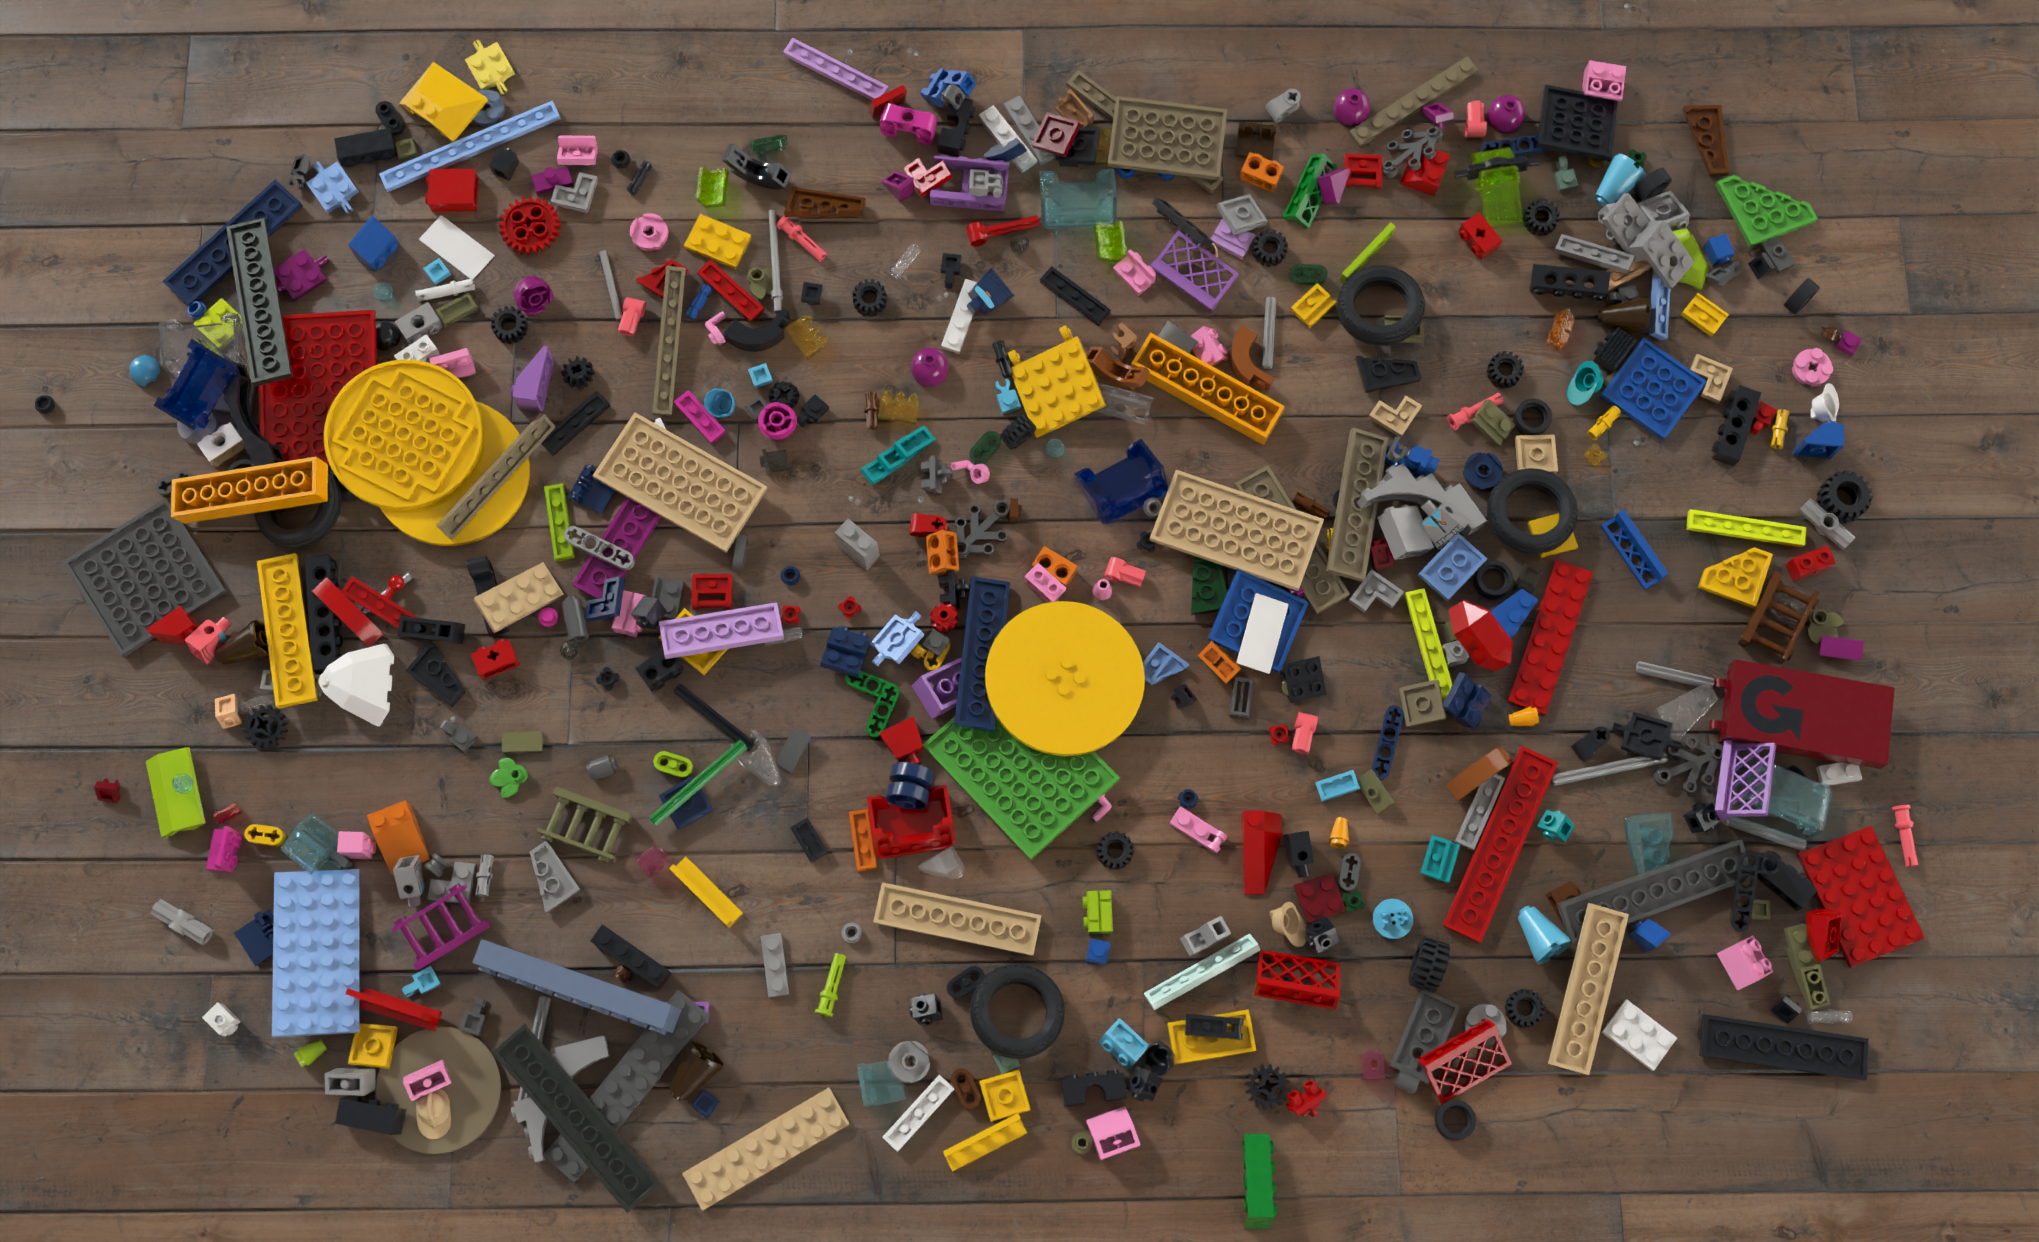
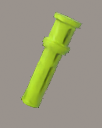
M834 953L825 989L820 992L821 999L818 1009H815L816 1014L833 1017L832 1009L834 1002L838 999L836 992L847 956Z

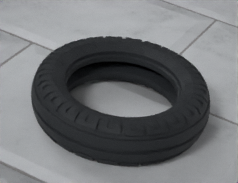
M1370 266L1355 272L1345 281L1338 294L1337 313L1343 327L1355 339L1369 345L1389 346L1402 342L1418 329L1425 313V299L1418 283L1406 272L1391 266ZM1386 286L1398 291L1404 297L1408 310L1405 316L1394 324L1385 326L1374 325L1366 322L1358 315L1354 301L1360 292L1369 287Z
M1526 468L1509 473L1494 486L1487 503V516L1494 534L1506 546L1521 553L1541 554L1558 548L1571 536L1577 523L1578 508L1573 492L1561 478L1542 469ZM1523 488H1536L1546 492L1557 504L1559 510L1557 525L1552 530L1537 535L1527 534L1518 530L1511 524L1506 514L1505 505L1508 497L1515 491Z
M328 471V502L319 504L316 514L307 524L297 529H284L277 521L275 510L254 513L258 528L268 540L278 546L293 549L311 546L323 539L331 531V528L334 527L341 510V491L334 476Z
M1009 964L994 969L979 982L971 999L970 1017L976 1035L988 1049L1003 1057L1024 1059L1042 1053L1055 1042L1064 1024L1065 1006L1059 988L1047 974L1029 965ZM1010 984H1022L1035 990L1042 998L1046 1008V1019L1043 1027L1033 1036L1024 1039L1010 1038L999 1032L993 1025L989 1015V1002L997 990Z

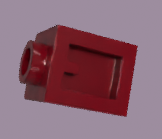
M1383 538L1372 540L1370 554L1373 569L1377 570L1393 566V556L1387 541L1383 540Z

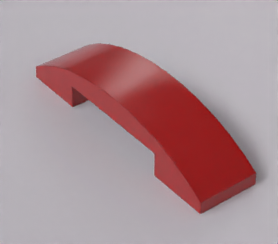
M327 577L312 590L368 647H371L384 635Z

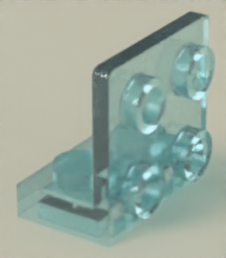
M888 1061L857 1064L863 1106L865 1108L904 1101L906 1099L903 1082H900L891 1074L887 1066Z

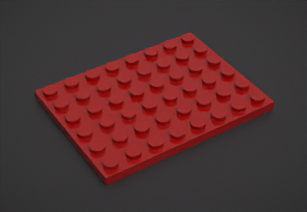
M374 310L282 315L293 378L260 385L259 403L260 433L268 441L280 447L286 461L317 457L329 465L324 447V426L329 409L338 393L350 380L364 370L377 365L376 311Z

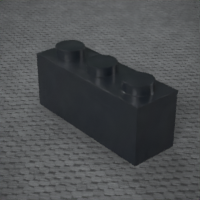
M391 128L334 138L337 159L342 167H352L355 164H368L377 160H390L393 157H398L395 136Z
M1769 850L1764 852L1774 855L1779 860L1780 869L1777 873L1770 875L1758 873L1757 879L1794 910L1803 909L1817 892V889L1813 887L1814 884L1809 879L1802 878L1793 866L1785 864L1777 853ZM1768 859L1764 863L1766 869H1772L1775 866L1773 859Z
M349 1095L348 1098H340L335 1124L388 1135H401L406 1109L399 1108L400 1104L387 1102L386 1105L380 1104L381 1100L368 1098L367 1101H363L361 1096Z

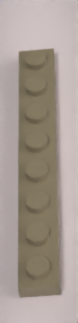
M1468 56L1350 130L1349 136L1361 148L1422 109V107L1427 106L1477 74V67Z
M666 266L652 415L672 417L686 270L683 267Z
M540 413L436 525L448 539H454L556 428L544 413Z

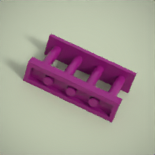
M458 883L449 888V894L409 918H406L404 915L394 921L395 926L391 928L394 932L400 928L417 955L415 957L417 961L413 963L417 971L491 926L487 918L482 921L481 918L477 917L462 891L468 887L466 883L462 886ZM453 896L456 897L471 922V928L465 932L459 928L444 903ZM435 907L438 908L453 933V939L447 943L441 939L426 912ZM416 918L420 919L435 944V950L430 953L423 950L408 926V923Z

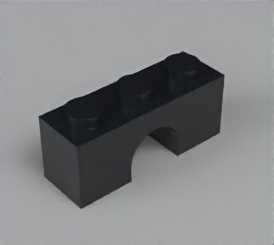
M956 96L955 102L956 104H958L960 101V97ZM965 98L958 110L949 103L947 120L954 121L958 125L953 129H941L937 143L938 153L959 157L961 151L965 150L966 140L964 139L970 133V118L974 119L976 112L972 99Z
M1118 1069L1108 1070L1106 1075L1090 1072L1086 1073V1077L1078 1078L1077 1074L1066 1075L1065 1080H1061L1064 1107L1085 1104V1091L1091 1086H1097L1103 1090L1105 1102L1127 1098L1124 1072L1119 1073Z

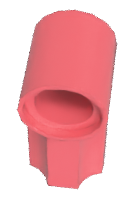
M1480 101L1469 102L1467 104L1465 137L1485 138L1487 123L1484 121V103Z
M626 297L618 332L624 336L631 337L635 336L639 320L645 314L646 302Z
M1111 557L1104 577L1114 582L1122 581L1140 588L1146 571L1128 565L1127 562L1120 558Z
M1298 712L1294 728L1296 731L1292 744L1293 751L1301 754L1309 753L1318 716Z

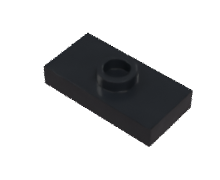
M808 817L790 827L810 863L828 853Z

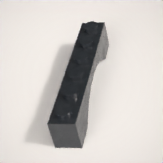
M233 361L217 371L215 375L218 380L217 384L224 394V400L230 408L231 417L239 429L238 433L245 443V450L251 457L252 466L286 462L280 447L264 438L253 421L249 404L251 379L245 365Z

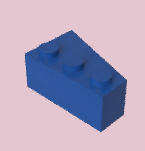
M1521 589L1490 612L1512 639L1538 599Z

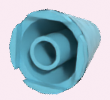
M1620 153L1616 154L1595 194L1596 202L1602 207L1615 203L1623 194L1629 192L1646 176L1643 168L1640 166L1637 169L1633 165L1635 161L1628 156Z
M1526 906L1519 911L1518 920L1538 965L1550 961V957L1554 955H1560L1571 945L1569 942L1572 941L1536 907L1530 908V906Z

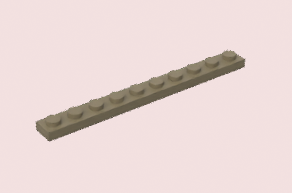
M1078 70L1069 79L1066 86L1113 120L1116 97ZM1220 175L1219 180L1197 177L1189 178L1212 194L1224 177Z

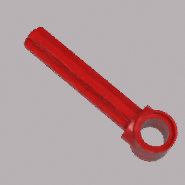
M1035 215L986 227L981 222H974L966 226L970 245L978 247L984 245L988 237L1040 226V219Z

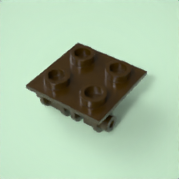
M1239 122L1236 156L1248 157L1251 152L1253 154H1260L1265 159L1273 160L1277 127L1273 124Z

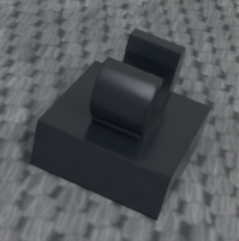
M1766 252L1759 254L1748 263L1757 279L1763 278L1775 268Z
M803 282L801 303L820 305L823 285Z
M1186 684L1175 688L1173 691L1176 694H1173L1170 698L1171 700H1175L1177 697L1180 699L1181 702L1177 705V709L1192 705L1198 700Z
M1789 995L1784 996L1771 1009L1772 1012L1787 1024L1797 1017L1802 1010L1798 1002L1794 1003L1789 999Z

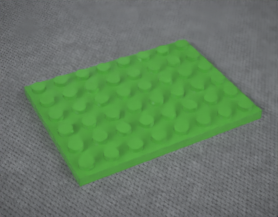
M954 716L923 744L925 750L1030 860L1038 855L1120 780V777L1094 751L1082 755L1059 756L1034 750L1014 738L1001 725L997 717L994 732L956 727L954 726Z

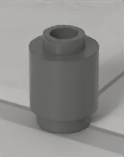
M606 755L590 761L586 768L591 780L595 778L598 780L615 774V769L618 768L614 757L611 758L610 755Z

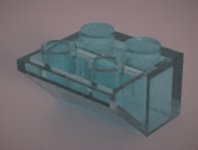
M311 813L296 826L281 847V851L310 874H313L331 858L328 855L333 849L337 851L339 833L314 813Z

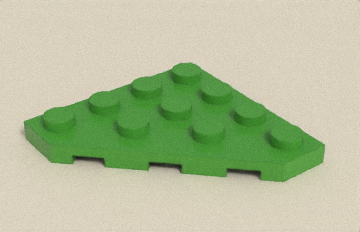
M1733 175L1719 180L1715 184L1749 248L1774 237H1779L1813 224L1818 220L1809 203L1793 200L1791 196L1778 191L1776 193L1769 191L1765 186L1754 182H1745L1740 180L1741 177Z

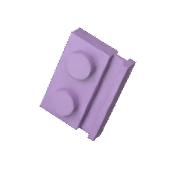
M1222 218L1211 239L1214 241L1215 246L1243 259L1256 235L1249 231L1234 235Z

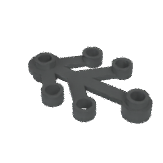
M1433 126L1425 132L1416 133L1408 129L1402 132L1404 142L1421 140L1398 144L1397 141L1389 142L1387 144L1389 153L1405 152L1394 161L1389 160L1383 164L1382 170L1385 177L1392 178L1396 176L1399 172L1398 166L1412 155L1413 158L1409 160L1410 169L1418 170L1421 167L1422 149L1426 144H1428V147L1423 150L1425 158H1434L1436 155V143L1440 142L1443 138L1442 128Z
M1004 500L996 502L994 512L979 526L978 515L980 514V506L971 504L969 506L971 534L966 539H964V529L967 525L966 519L964 517L956 518L957 547L964 548L963 552H958V559L966 558L969 553H983L985 556L993 555L994 546L991 543H986L984 546L971 545L976 540H997L999 543L1007 541L1008 534L1005 530H999L998 532L985 531L1000 517H1006L1009 514L1010 506L1008 502ZM977 508L978 511L976 513L971 512V509ZM999 508H1004L1006 511L1000 513L998 510ZM958 521H963V522H964V525H963V526H959V525L957 524V522H958ZM1000 534H1004L1006 537L1004 539H1000L998 536ZM990 547L992 551L986 552L985 548Z
M1694 736L1687 737L1684 740L1685 747L1688 749L1695 748L1705 754L1696 756L1682 749H1676V752L1672 753L1671 747L1668 746L1666 752L1669 756H1677L1687 762L1670 769H1657L1653 774V779L1657 784H1666L1671 780V777L1691 769L1687 782L1683 784V790L1686 793L1695 792L1697 789L1696 780L1701 766L1708 761L1706 773L1701 776V783L1705 786L1714 783V772L1717 764L1722 761L1723 746L1720 744L1705 745L1698 742ZM1689 739L1693 740V746L1689 745ZM1715 750L1719 751V757L1715 756ZM1662 772L1666 774V779H1662ZM1706 776L1710 777L1709 783L1705 781ZM1688 783L1692 785V790L1687 788Z

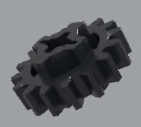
M260 705V710L258 711L253 708V714L246 715L249 720L243 721V724L247 726V728L242 729L247 734L245 738L248 741L251 740L250 743L253 746L258 744L260 749H263L264 745L270 749L271 743L279 745L278 739H285L282 733L288 732L284 726L289 723L283 720L286 715L280 713L281 710L277 707L273 710L271 705H268L267 709ZM263 722L266 723V727H267L266 729L268 730V732H267L266 730H264L265 727H264V723H263ZM263 736L267 737V739H259V738H258V737L261 738V737H263Z
M1261 1064L1259 1071L1256 1068L1252 1069L1254 1075H1247L1250 1082H1245L1244 1084L1249 1087L1245 1094H1251L1249 1101L1255 1100V1107L1262 1104L1263 1110H1266L1267 1106L1270 1105V1108L1273 1110L1275 1109V1103L1281 1106V1099L1287 1100V1096L1284 1093L1289 1092L1290 1088H1287L1285 1085L1290 1081L1283 1079L1286 1073L1280 1074V1067H1276L1273 1070L1272 1064H1269L1267 1069H1265L1264 1065ZM1268 1073L1276 1076L1278 1080L1270 1078ZM1260 1075L1259 1084L1254 1086L1255 1079ZM1266 1081L1268 1085L1276 1084L1271 1089H1269V1092L1267 1091V1089H1259L1263 1085H1265ZM1281 1088L1279 1096L1275 1099L1274 1093L1276 1089ZM1260 1093L1265 1096L1267 1101L1260 1099L1256 1094Z

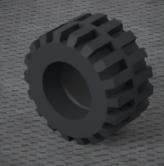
M1849 471L1835 473L1820 486L1817 492L1819 497L1816 498V502L1820 503L1819 506L1827 513L1836 515L1840 524L1842 522L1847 524L1858 519L1867 511L1871 505L1870 502L1873 500V496L1870 495L1872 488H1868V481L1864 482L1862 480L1864 477L1862 475L1856 476V472L1849 474ZM1837 490L1847 492L1852 499V505L1842 503L1837 497Z
M1427 936L1420 940L1410 967V986L1432 993L1438 990L1449 962L1450 945L1448 943Z

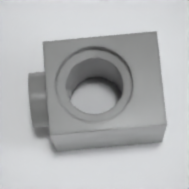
M1459 641L1446 643L1442 646L1448 668L1464 664L1469 658L1467 651Z

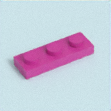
M689 390L674 401L675 406L711 445L726 434V430L707 412L705 407Z

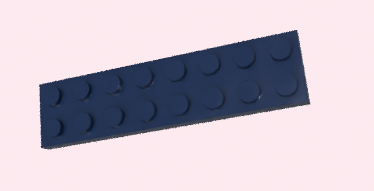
M274 180L165 278L163 283L188 306L194 301H199L233 270L226 226L265 218L268 234L271 236L303 205L277 180Z
M974 576L970 579L954 726L989 732H994L996 716L987 697L985 668L991 646L997 635L1006 625L1010 582Z

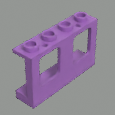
M947 155L934 156V166L943 161L948 169L962 170L964 175L961 192L941 191L940 187L930 191V205L1005 212L1009 162L1003 160L988 161L983 158L968 159L963 156L958 158ZM970 169L989 170V173H1000L1003 177V193L1001 196L995 198L993 195L981 197L969 195Z

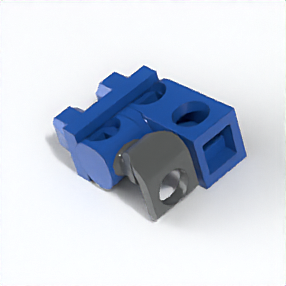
M940 68L937 73L931 74L929 78L930 85L928 88H923L920 95L924 100L929 101L933 107H943L947 101L958 110L965 97H969L977 83L968 71H945ZM957 94L960 95V101L958 104H956L955 97Z
M1399 436L1392 441L1385 457V464L1390 466L1396 465L1397 467L1404 463L1411 474L1414 473L1413 476L1416 478L1421 474L1427 476L1435 472L1440 459L1430 456L1432 450L1427 448L1425 451L1424 448L1419 446L1413 447L1411 450H1407L1404 447L1402 450L1399 448Z

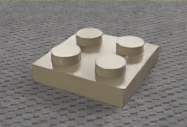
M1438 679L1399 688L1406 727L1447 719L1445 709L1442 707L1444 702Z

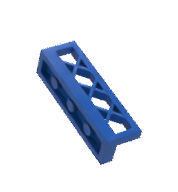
M1625 510L1620 511L1614 518L1600 526L1643 590L1663 580L1669 574ZM1615 522L1619 527V534L1611 533L1608 526ZM1621 539L1630 543V551L1622 549L1620 546ZM1632 555L1641 559V567L1633 565L1631 562ZM1643 571L1650 573L1654 580L1646 583L1642 578Z

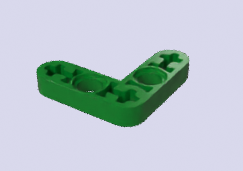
M860 671L858 679L862 681L864 677L866 679L863 687H860L862 685L861 682L854 681V683H851L850 675L846 674L845 680L849 687L878 698L866 725V732L873 739L880 738L879 733L886 729L900 696L899 688L893 683ZM870 681L878 683V688L875 691L868 690L867 684ZM894 689L896 695L890 697L889 703L884 702L888 697L886 691ZM879 707H887L889 709L886 716L878 715L877 710ZM874 717L880 720L878 725V729L880 731H876L875 734L872 733V729L870 728L874 727L877 723V720L874 719Z

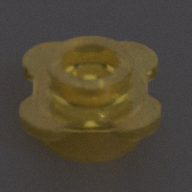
M1593 444L1589 451L1584 452V457L1593 466H1598L1601 460L1607 458V453L1603 452L1598 444Z

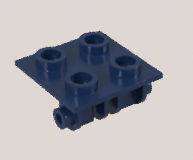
M585 465L567 498L602 514L615 490L593 478V474L596 471L594 465Z
M270 909L264 913L262 911L254 915L255 919L234 932L255 966L273 955L274 915Z

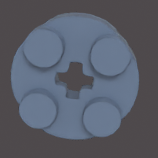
M477 91L488 98L485 105L490 106V108H487V111H483L482 108L473 118V121L479 126H492L496 124L499 118L501 119L504 116V102L496 91Z

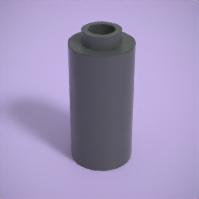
M576 596L566 597L565 601L561 604L569 641L580 642L589 638L582 601Z

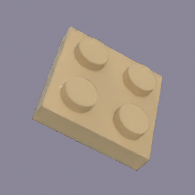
M1518 435L1515 437L1518 470L1536 468L1553 474L1558 472L1555 435Z

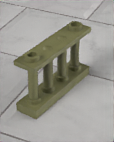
M556 786L553 795L557 798L558 803L546 830L537 829V832L542 835L541 839L551 843L553 840L567 844L596 855L598 860L609 863V860L615 862V856L610 853L621 826H624L625 823L631 825L634 817L625 811ZM570 802L576 805L575 808L577 810L565 837L555 834L554 831L565 806ZM589 809L594 811L596 816L585 842L582 844L574 841L573 838L584 812H587ZM608 816L613 818L614 824L603 851L592 848L591 846L601 822Z

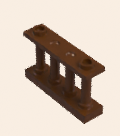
M1775 571L1771 575L1738 643L1746 646L1749 642L1753 643L1754 641L1780 654L1781 657L1778 663L1782 664L1786 660L1789 661L1793 656L1795 650L1792 648L1811 609L1814 610L1818 605L1819 599L1817 597L1820 592L1815 591L1810 597L1782 584L1783 582L1780 579L1783 574ZM1780 591L1805 603L1806 606L1802 614L1774 601V598H1772L1774 592ZM1766 608H1772L1797 620L1794 631L1766 618V615H1764ZM1764 625L1789 637L1790 639L1786 647L1784 648L1758 635V632L1755 631L1757 626Z

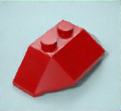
M1463 600L1448 609L1455 637L1477 666L1496 672L1511 664L1513 641L1490 610L1469 603L1467 600Z

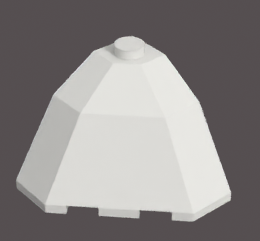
M387 644L348 652L326 667L319 677L318 684L324 694L341 708L380 727L390 709V703L387 702V693L391 691L392 675H389L391 664H394V655Z

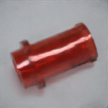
M236 802L220 811L216 810L213 816L218 825L221 823L225 824V821L242 814L241 810L237 809L239 806Z

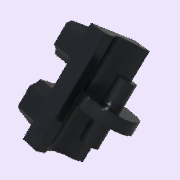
M948 570L947 575L938 577L939 587L941 589L949 588V593L940 594V604L942 602L945 605L950 604L956 609H960V599L966 598V592H969L970 585L965 584V579L963 578L959 579L958 585V575L954 574V570Z

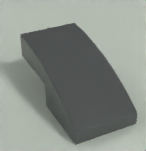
M1169 320L1158 335V337L1189 354L1198 343L1196 339Z
M794 727L775 765L793 774L812 736Z

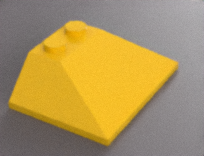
M433 62L401 100L399 105L412 115L416 113L432 124L440 134L454 142L487 103L488 98Z

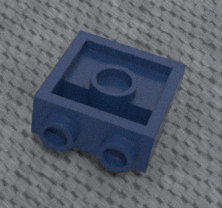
M845 626L833 627L820 662V667L858 678L870 648L871 638L862 631L857 633L850 632Z
M1459 672L1442 707L1459 724L1475 729L1481 723V715L1484 709L1489 707V700L1492 695L1482 685L1475 684L1467 674Z

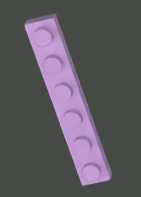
M794 38L790 40L783 51L785 57L870 100L887 93L889 90L887 85Z

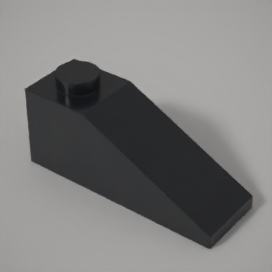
M400 616L398 636L463 644L466 624Z

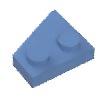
M1158 642L1143 662L1145 682L1152 686L1187 669L1189 663Z

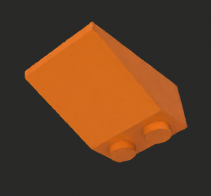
M404 800L367 815L373 835L391 875H394L393 869L399 858L420 855L421 863L430 861L417 819L409 802Z

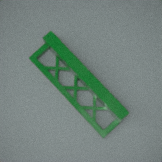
M1324 153L1310 156L1282 216L1286 221L1296 220L1305 229L1310 228L1322 202L1321 192L1317 186V177L1325 174L1324 167L1326 164L1330 167L1328 172L1336 170L1338 167ZM1313 194L1315 202L1311 206L1310 197ZM1304 210L1307 212L1306 221L1302 218Z

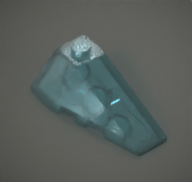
M1642 813L1623 817L1625 836L1636 875L1666 865L1667 858H1670V840H1673L1674 835L1672 813Z

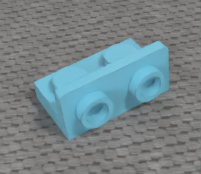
M1120 1018L1099 1040L1102 1047L1107 1052H1110L1127 1069H1130L1149 1046Z

